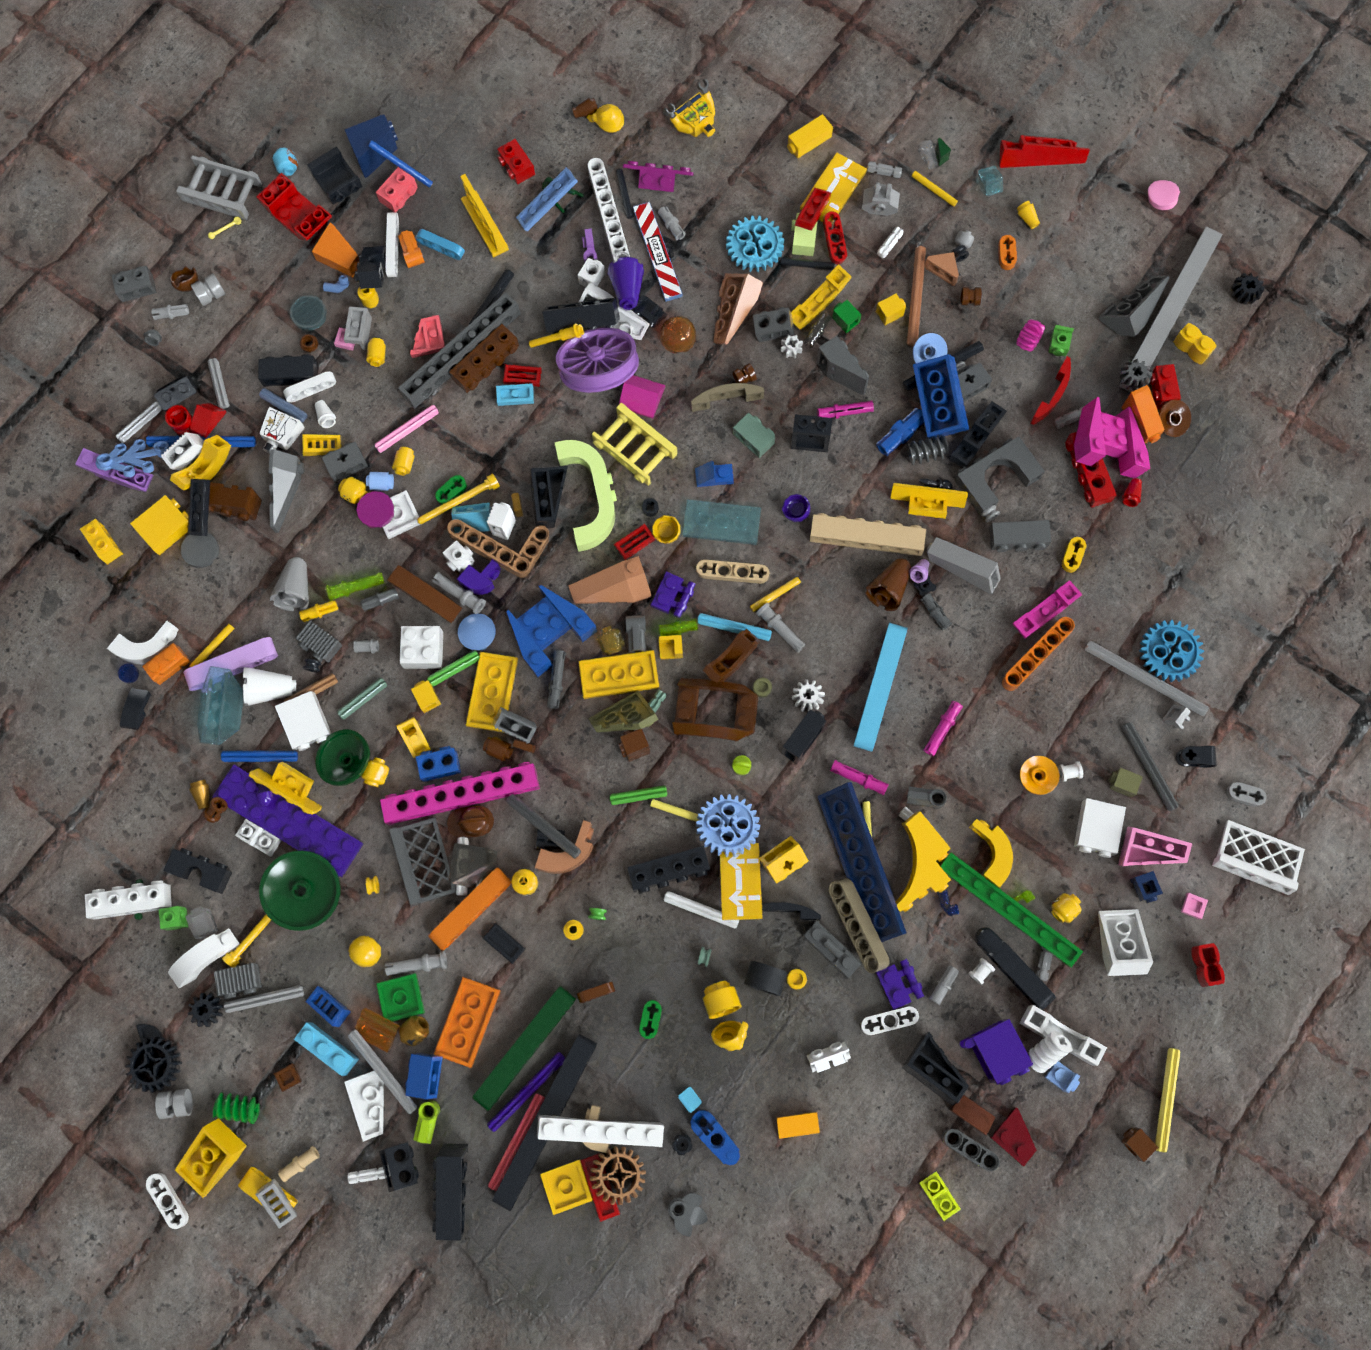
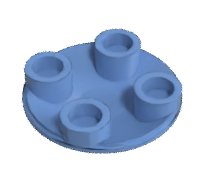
M471 614L465 617L458 627L460 642L471 650L487 649L493 642L496 634L493 621L484 614Z

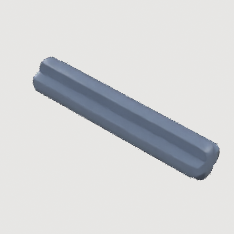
M266 388L260 391L259 396L293 418L301 422H305L308 415L304 411Z

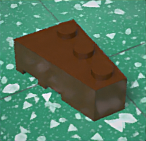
M210 482L209 513L216 511L226 517L233 515L238 516L237 518L243 521H248L249 519L256 521L262 499L252 487L240 490L237 485H232L231 488L224 487V484Z

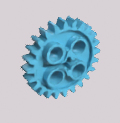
M751 216V220L744 217V223L738 220V226L732 225V230L728 232V237L726 238L728 256H731L732 262L736 261L737 267L742 264V270L749 267L750 272L753 268H756V271L759 272V267H762L765 271L766 265L772 268L773 262L778 263V257H782V251H784L783 233L779 232V226L774 227V221L768 223V218L761 221V216L757 220L754 219V216ZM749 231H751L753 234L754 242H752V235ZM756 246H758V252L761 255V257L758 256Z

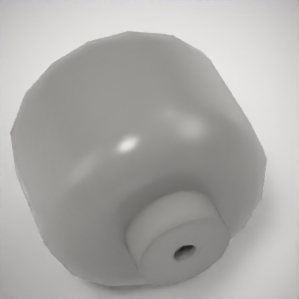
M968 230L959 231L954 242L958 246L965 245L969 249L974 242V237L971 235L972 232Z

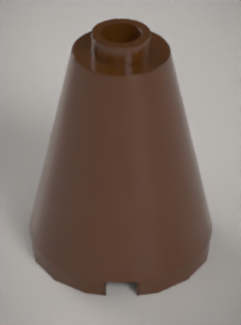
M896 559L867 585L865 594L875 606L879 607V605H882L886 611H895L899 608L910 576L909 572L912 568L906 559Z

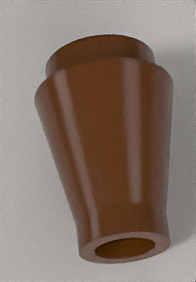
M594 97L591 99L587 98L572 108V111L577 119L592 115L597 111L598 106Z

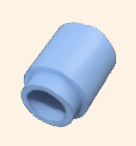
M370 472V475L366 476V486H369L370 490L388 491L394 487V475L389 474V472Z

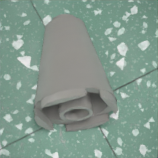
M293 557L287 561L270 595V601L273 600V605L280 609L294 611V608H300L299 611L308 607L307 564L302 558Z

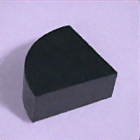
M136 1025L142 1044L144 1038L150 1040L153 1036H156L157 1039L163 1037L160 1030L153 1025Z

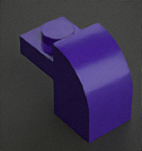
M493 559L481 573L468 565L457 580L466 590H471L473 594H487L495 588L491 581L499 576L501 568Z

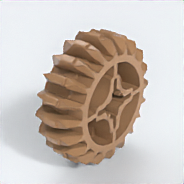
M617 1146L612 1149V1154L608 1148L607 1153H605L606 1157L602 1153L598 1154L601 1162L598 1160L593 1161L594 1165L598 1167L597 1169H590V1172L596 1173V1176L590 1177V1181L596 1180L597 1184L592 1185V1189L600 1188L596 1195L599 1197L604 1193L602 1201L606 1202L610 1197V1204L614 1205L617 1198L618 1205H623V1198L629 1203L631 1202L630 1195L633 1198L638 1197L634 1191L635 1189L637 1191L643 1190L638 1184L645 1183V1179L640 1178V1175L646 1174V1171L639 1170V1167H642L644 1163H636L639 1155L631 1158L633 1150H629L625 1154V1147H621L619 1152ZM619 1158L626 1160L630 1164L632 1171L624 1170ZM613 1159L611 1171L607 1174H602L606 1163ZM616 1170H618V1173L627 1174L619 1178V1182L617 1178H609L610 1175L617 1173ZM633 1177L631 1186L623 1192L622 1188H624L625 1180ZM604 1180H610L613 1183L616 1194L605 1187Z

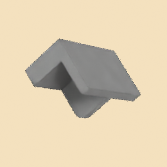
M349 307L344 334L345 343L360 344L362 350H367L372 321L367 308Z

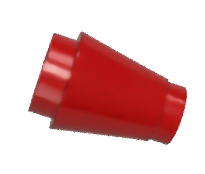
M1131 479L1122 496L1124 505L1136 507L1141 502L1142 481L1140 479Z

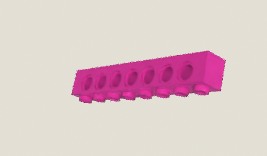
M523 762L518 764L519 767L511 768L510 766L499 769V772L495 773L486 771L480 773L481 776L474 778L473 776H465L461 778V781L454 782V780L444 781L443 785L436 787L435 785H427L423 787V790L416 791V789L405 791L403 795H386V799L380 800L384 823L392 825L509 797L511 794L517 795L538 790L540 786L536 768L533 763ZM515 775H522V780L519 783H513L512 780ZM497 779H502V786L495 788L494 782ZM477 784H484V789L481 792H475ZM459 788H464V795L456 797V791ZM445 793V799L441 802H438V794ZM426 797V804L418 806V800ZM402 802H407V808L400 811L399 805Z

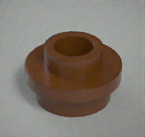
M310 334L304 335L300 341V346L305 352H313L319 345L317 338Z

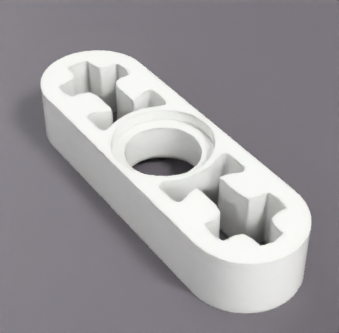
M324 372L287 387L283 393L287 402H296L334 386L336 380L332 372Z
M904 1007L869 1016L862 1020L861 1030L866 1035H875L914 1025L919 1019V1013L913 1007ZM907 1010L910 1013H914L915 1017H912L911 1022L908 1019L901 1020L903 1024L899 1025V1017L896 1012H900V1016L906 1015ZM887 1015H892L895 1018L894 1026L888 1027L885 1025L884 1018ZM877 1017H880L882 1030H880V1026L873 1027L872 1032L869 1029H865V1025L868 1024L867 1020L875 1023L878 1022Z
M162 1173L149 1176L146 1180V1188L168 1226L172 1229L185 1226L189 1218L188 1213L167 1177ZM160 1179L159 1187H153L155 1180ZM166 1188L167 1191L162 1192V1193L159 1194V1195L157 1194V1193L161 1192V1190H163V1189ZM165 1195H169L172 1198V1204L169 1207H165L162 1203ZM177 1207V1209L173 1210L174 1212L168 1213V1210ZM175 1214L182 1216V1218H180V1223L174 1222V1219L176 1218Z

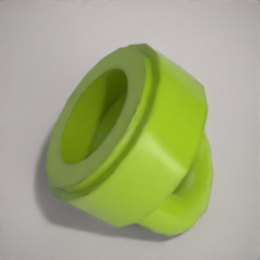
M740 755L733 760L732 769L736 774L746 775L751 770V761L747 756Z

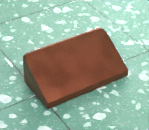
M963 1095L958 1104L950 1108L951 1112L984 1135H987L995 1119V1116L965 1095Z

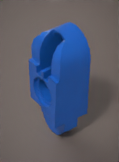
M699 1110L696 1112L691 1120V1128L694 1133L723 1164H736L740 1157L739 1148L709 1111ZM700 1119H706L707 1125L705 1127L700 1126ZM715 1133L723 1137V1141L719 1145H714L711 1142V1136Z

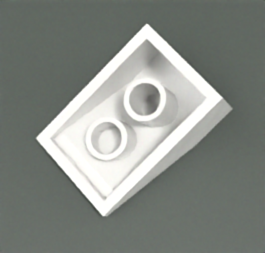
M1139 910L1099 911L1102 954L1107 976L1148 974L1153 964V959Z

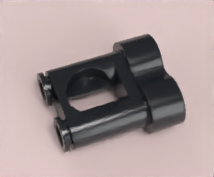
M537 829L536 850L544 848L562 849L553 841H548V837ZM556 829V830L559 831L562 835L565 836V830L563 831V830H558V829Z

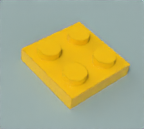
M580 1159L540 1174L553 1215L593 1201Z

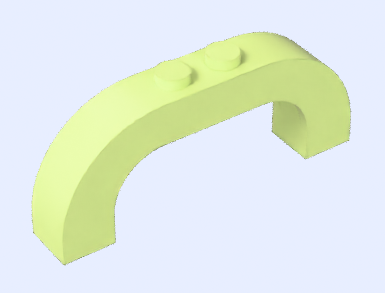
M576 440L555 442L560 466L575 463L587 467L592 474L599 504V513L592 523L573 528L578 552L594 548L608 537L615 522L614 501H617L615 490L610 489V484H613L611 473H607L603 458L590 445Z

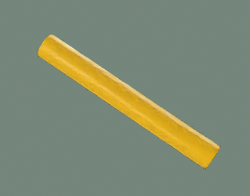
M917 171L913 172L911 177L953 207L957 204L958 200Z
M795 577L750 605V609L752 612L757 611L767 602L773 601L800 584V579Z
M228 624L189 666L193 667L203 663L235 628Z

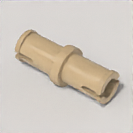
M312 1146L299 1157L295 1156L291 1163L278 1171L281 1180L286 1182L296 1173L303 1172L307 1165L320 1157L319 1152Z

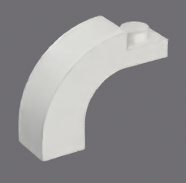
M166 621L155 636L144 643H133L121 634H118L107 649L127 662L145 664L168 647L167 644L174 640L179 629Z
M230 929L218 935L213 934L183 954L171 966L168 974L177 987L181 988L194 981L199 973L210 963L235 950L240 943Z

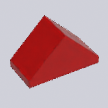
M211 403L197 404L190 425V431L207 438L227 413L226 410Z

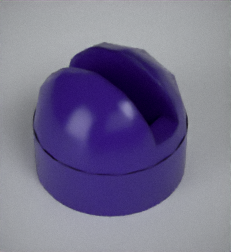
M272 791L256 794L257 801L261 806H269L273 802Z

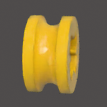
M374 876L372 879L366 877L368 895H372V892L378 894L380 891L377 876Z

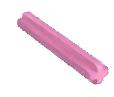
M430 405L374 444L376 449L382 453L439 413L438 409L434 405Z

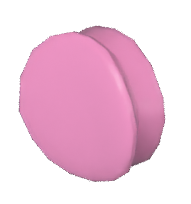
M1166 180L1153 182L1148 188L1149 203L1159 210L1172 209L1178 201L1179 187L1175 183Z

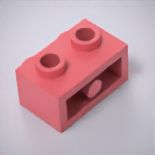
M398 167L376 191V195L380 203L393 212H397L405 205L407 199L415 194L418 187L415 178Z

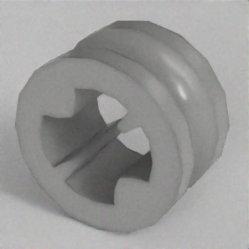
M993 505L986 509L981 516L986 518V522H990L999 516L1000 511H996V506Z

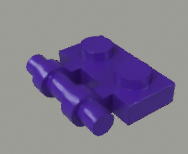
M666 572L651 603V607L669 614L671 608H674L676 610L673 615L680 618L687 609L686 604L689 598L693 596V589L696 584L689 581L687 586L683 587V578ZM677 594H683L680 601L676 602Z
M907 959L900 962L903 968L901 971H897L894 964L876 972L892 1010L912 1002L908 995L914 992L917 999L924 997L921 990L923 987L920 982L918 983L913 973L915 970L913 966H910ZM906 975L911 985L910 987L905 988L901 980L902 976Z

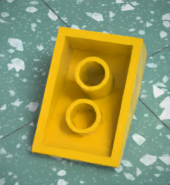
M216 1119L201 1129L175 1171L204 1198L238 1160L247 1145L220 1119Z

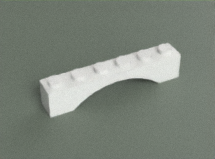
M538 1115L537 1138L542 1140L662 1147L664 1125L659 1122L600 1121Z

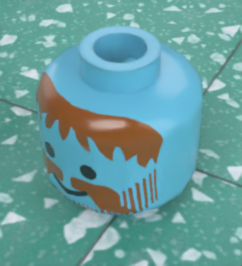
M287 148L276 150L272 157L276 171L286 176L293 175L298 169L295 153Z

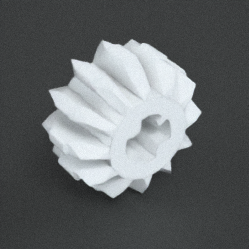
M806 679L804 685L799 682L797 684L798 688H793L795 695L792 696V700H798L795 703V707L802 705V712L805 710V707H808L809 712L810 709L812 710V706L818 710V704H823L824 702L821 697H824L825 693L819 692L822 686L818 685L815 687L816 681L814 680L809 685V681ZM806 693L813 695L810 700L807 699V696L804 698Z

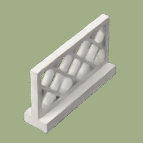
M1228 820L1225 824L1217 857L1214 858L1212 866L1290 895L1297 891L1298 888L1297 878L1305 849ZM1230 827L1238 830L1241 837L1233 840L1229 833ZM1255 836L1260 844L1252 847L1247 837ZM1243 839L1248 848L1243 852H1240L1235 843ZM1270 842L1275 844L1279 852L1271 854L1266 844ZM1231 844L1236 855L1230 856L1225 854V846ZM1262 846L1267 857L1259 859L1254 849ZM1285 851L1297 852L1296 860L1291 862ZM1250 852L1256 862H1246L1243 854ZM1279 854L1282 855L1286 862L1285 865L1280 867L1274 859V856ZM1269 859L1274 870H1266L1262 862ZM1288 866L1292 872L1291 879L1285 877L1281 869Z

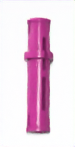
M872 400L845 405L833 404L831 407L817 408L818 417H835V419H839L840 416L874 412ZM862 407L861 409L848 410L851 408ZM843 410V411H841V412L829 413V412H831V411Z
M955 701L951 702L945 714L940 717L939 725L923 749L925 753L931 756L935 755L951 726H954L955 719L963 708L961 704Z
M837 760L834 761L830 772L864 786V789L869 788L883 796L889 785L874 778L871 774H864Z

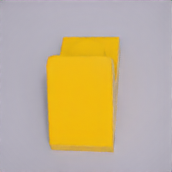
M415 717L396 725L413 758L420 756L421 752L431 750Z

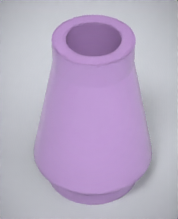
M926 559L919 560L910 569V577L916 583L924 582L928 578L929 562Z

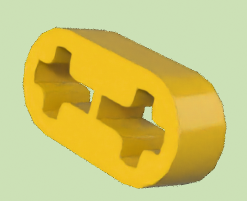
M1074 537L1067 545L1062 560V568L1066 572L1072 573L1079 568L1086 549V542L1083 538ZM1075 543H1079L1080 547L1077 552H1074ZM1074 557L1073 564L1075 565L1070 567L1068 562Z

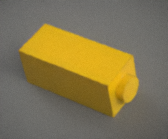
M823 114L788 136L787 148L789 152L794 154L797 159L831 138L833 126Z

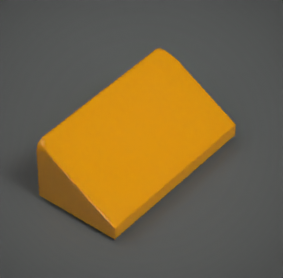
M817 1112L776 1117L779 1139L820 1133Z

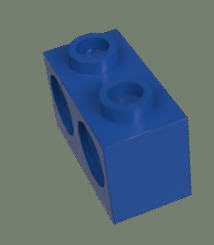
M446 746L440 748V751L433 753L432 751H424L420 753V756H416L420 779L423 782L461 774L458 754L455 748ZM446 757H452V762L449 765L443 764ZM433 761L432 768L426 770L424 768L426 762Z

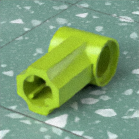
M429 1100L419 1107L414 1141L431 1144L437 1116L440 1113V1106L436 1101ZM427 1105L432 1106L434 1109L432 1116L425 1113Z

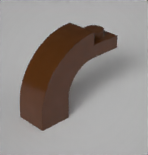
M748 629L743 630L717 659L705 666L703 671L712 681L716 683L724 682L750 656L760 643V640Z

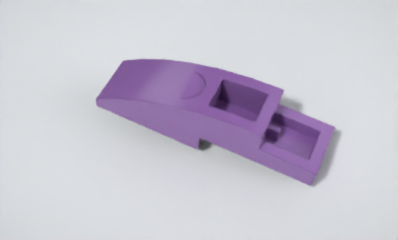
M85 448L82 449L75 464L77 467L119 485L143 492L147 491L153 478L152 474L144 473L135 467V475L132 477H125L123 472L115 469L100 470L96 467L95 463L99 454Z

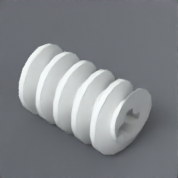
M1052 1031L1050 1035H1047L1029 1050V1056L1033 1063L1031 1067L1036 1072H1046L1072 1051L1070 1041L1060 1032Z

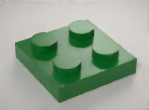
M416 973L377 983L384 1023L425 1013Z

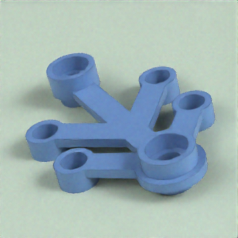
M142 439L135 440L128 450L125 444L120 443L115 445V449L111 453L99 455L96 458V467L105 471L110 469L121 471L125 477L135 475L134 467L131 465L141 467L144 473H151L154 471L153 463L140 459L155 455L162 458L161 454H164L169 449V444L165 441H159L154 444V449L143 451L146 449V444ZM119 463H128V464H131V465L125 466V465H122V464H119Z

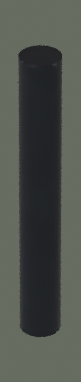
M617 169L616 174L626 217L631 219L634 216L623 170Z
M781 257L780 265L833 270L835 263Z

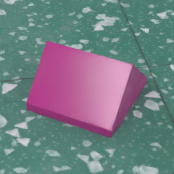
M633 375L623 384L619 404L623 403L632 412L653 419L665 385Z

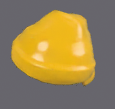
M611 104L599 107L595 113L586 117L589 122H595L602 130L608 133L617 132L624 125L623 113L617 106Z
M737 1021L722 1022L713 1029L711 1033L712 1041L717 1046L728 1051L740 1050L743 1048L744 1040L747 1036L748 1024L744 1021L742 1024Z

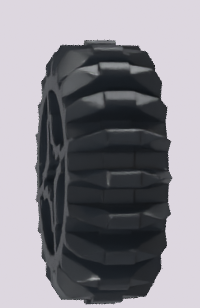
M156 1036L151 1037L150 1040L144 1038L143 1044L137 1042V1049L132 1048L130 1050L133 1056L126 1057L127 1060H130V1064L125 1065V1068H130L126 1075L132 1076L129 1082H136V1089L142 1087V1092L149 1090L150 1093H155L156 1090L163 1091L164 1086L170 1087V1080L176 1081L177 1077L174 1073L181 1072L177 1065H181L182 1061H177L181 1054L174 1053L178 1047H171V1040L165 1042L164 1037L157 1039ZM156 1047L162 1050L165 1057H159L153 1048ZM144 1055V1062L140 1065L141 1059ZM154 1061H160L156 1063V1065H154L153 1068H147L151 1066V1064H153ZM167 1064L166 1071L163 1074V1067ZM142 1072H148L150 1077H153L154 1082L147 1080Z

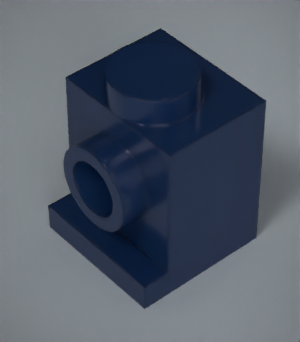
M1154 871L1130 879L1140 901L1145 900L1146 903L1158 900L1157 896L1163 894ZM1144 885L1148 887L1147 893L1143 888Z

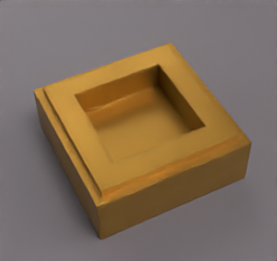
M513 493L511 497L515 515L522 517L523 510L519 493Z

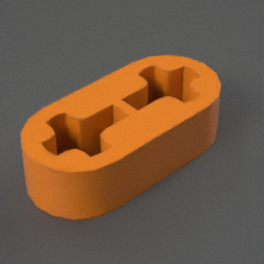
M1011 235L1001 237L998 244L999 264L1004 270L1014 268L1017 261L1016 241ZM1005 242H1008V245H1010L1009 249L1007 250L1006 244H1004ZM1006 256H1009L1011 263H1007V260H1005Z

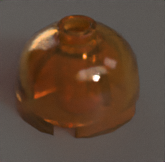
M684 316L668 318L661 327V343L667 351L678 354V352L683 351L684 353L689 351L696 342V330L693 323Z

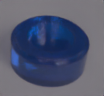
M124 664L118 670V677L121 681L130 684L138 679L139 670L132 664Z

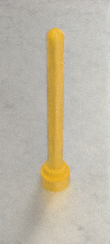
M494 474L486 477L487 479L484 480V483L418 517L417 522L423 524L487 489L495 490L500 485Z
M267 914L234 951L225 954L222 960L226 964L234 968L240 963V955L271 921Z

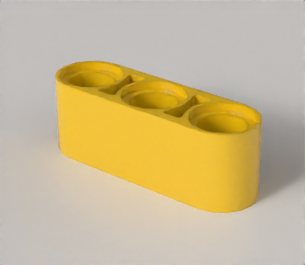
M250 1167L238 1186L261 1204L255 1194L258 1189L270 1182L271 1179L257 1168ZM281 1187L294 1208L298 1203L297 1199ZM271 1189L270 1191L265 1193L266 1197L273 1193L274 1190ZM278 1196L270 1200V1204L278 1200ZM283 1203L274 1208L275 1212L284 1206ZM287 1210L284 1211L282 1214L278 1216L279 1219L287 1215L289 1212Z

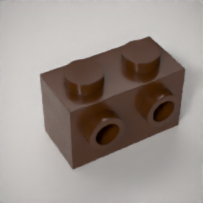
M642 729L636 731L627 730L620 737L621 743L618 744L623 758L627 757L629 762L650 754V748Z

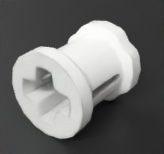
M1079 761L1072 765L1064 766L1061 764L1058 767L1062 782H1066L1070 778H1083V769Z
M983 958L979 960L980 963L975 969L968 973L980 985L984 983L983 980L990 972L995 971L994 967Z

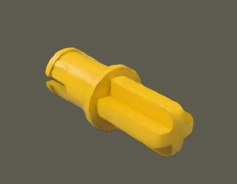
M330 601L321 605L315 604L311 608L299 611L300 618L303 622L318 617L322 618L323 615L338 610V605L336 601Z

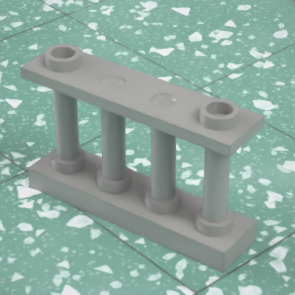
M192 155L191 159L197 169L189 186L186 188L178 186L176 192L180 199L190 204L247 220L249 213L244 203L252 185L262 186L258 175L253 171H243L210 161L205 157ZM204 170L213 173L205 191H196L195 189ZM220 175L228 177L229 179L222 195L219 197L212 196ZM236 180L245 182L238 200L235 202L229 201L228 198Z

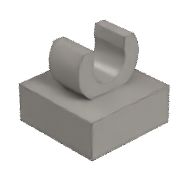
M1173 704L1163 717V720L1166 724L1184 729L1182 723L1190 721L1188 715L1191 711L1185 706Z

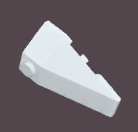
M589 283L579 302L614 297L596 285ZM617 300L620 320L616 326L610 328L623 330L630 334L633 339L642 340L650 324L632 310L621 308Z

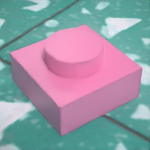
M339 327L334 345L353 351L355 344L344 342L345 329Z
M1186 893L1181 912L1200 920L1203 917L1208 900L1191 893Z

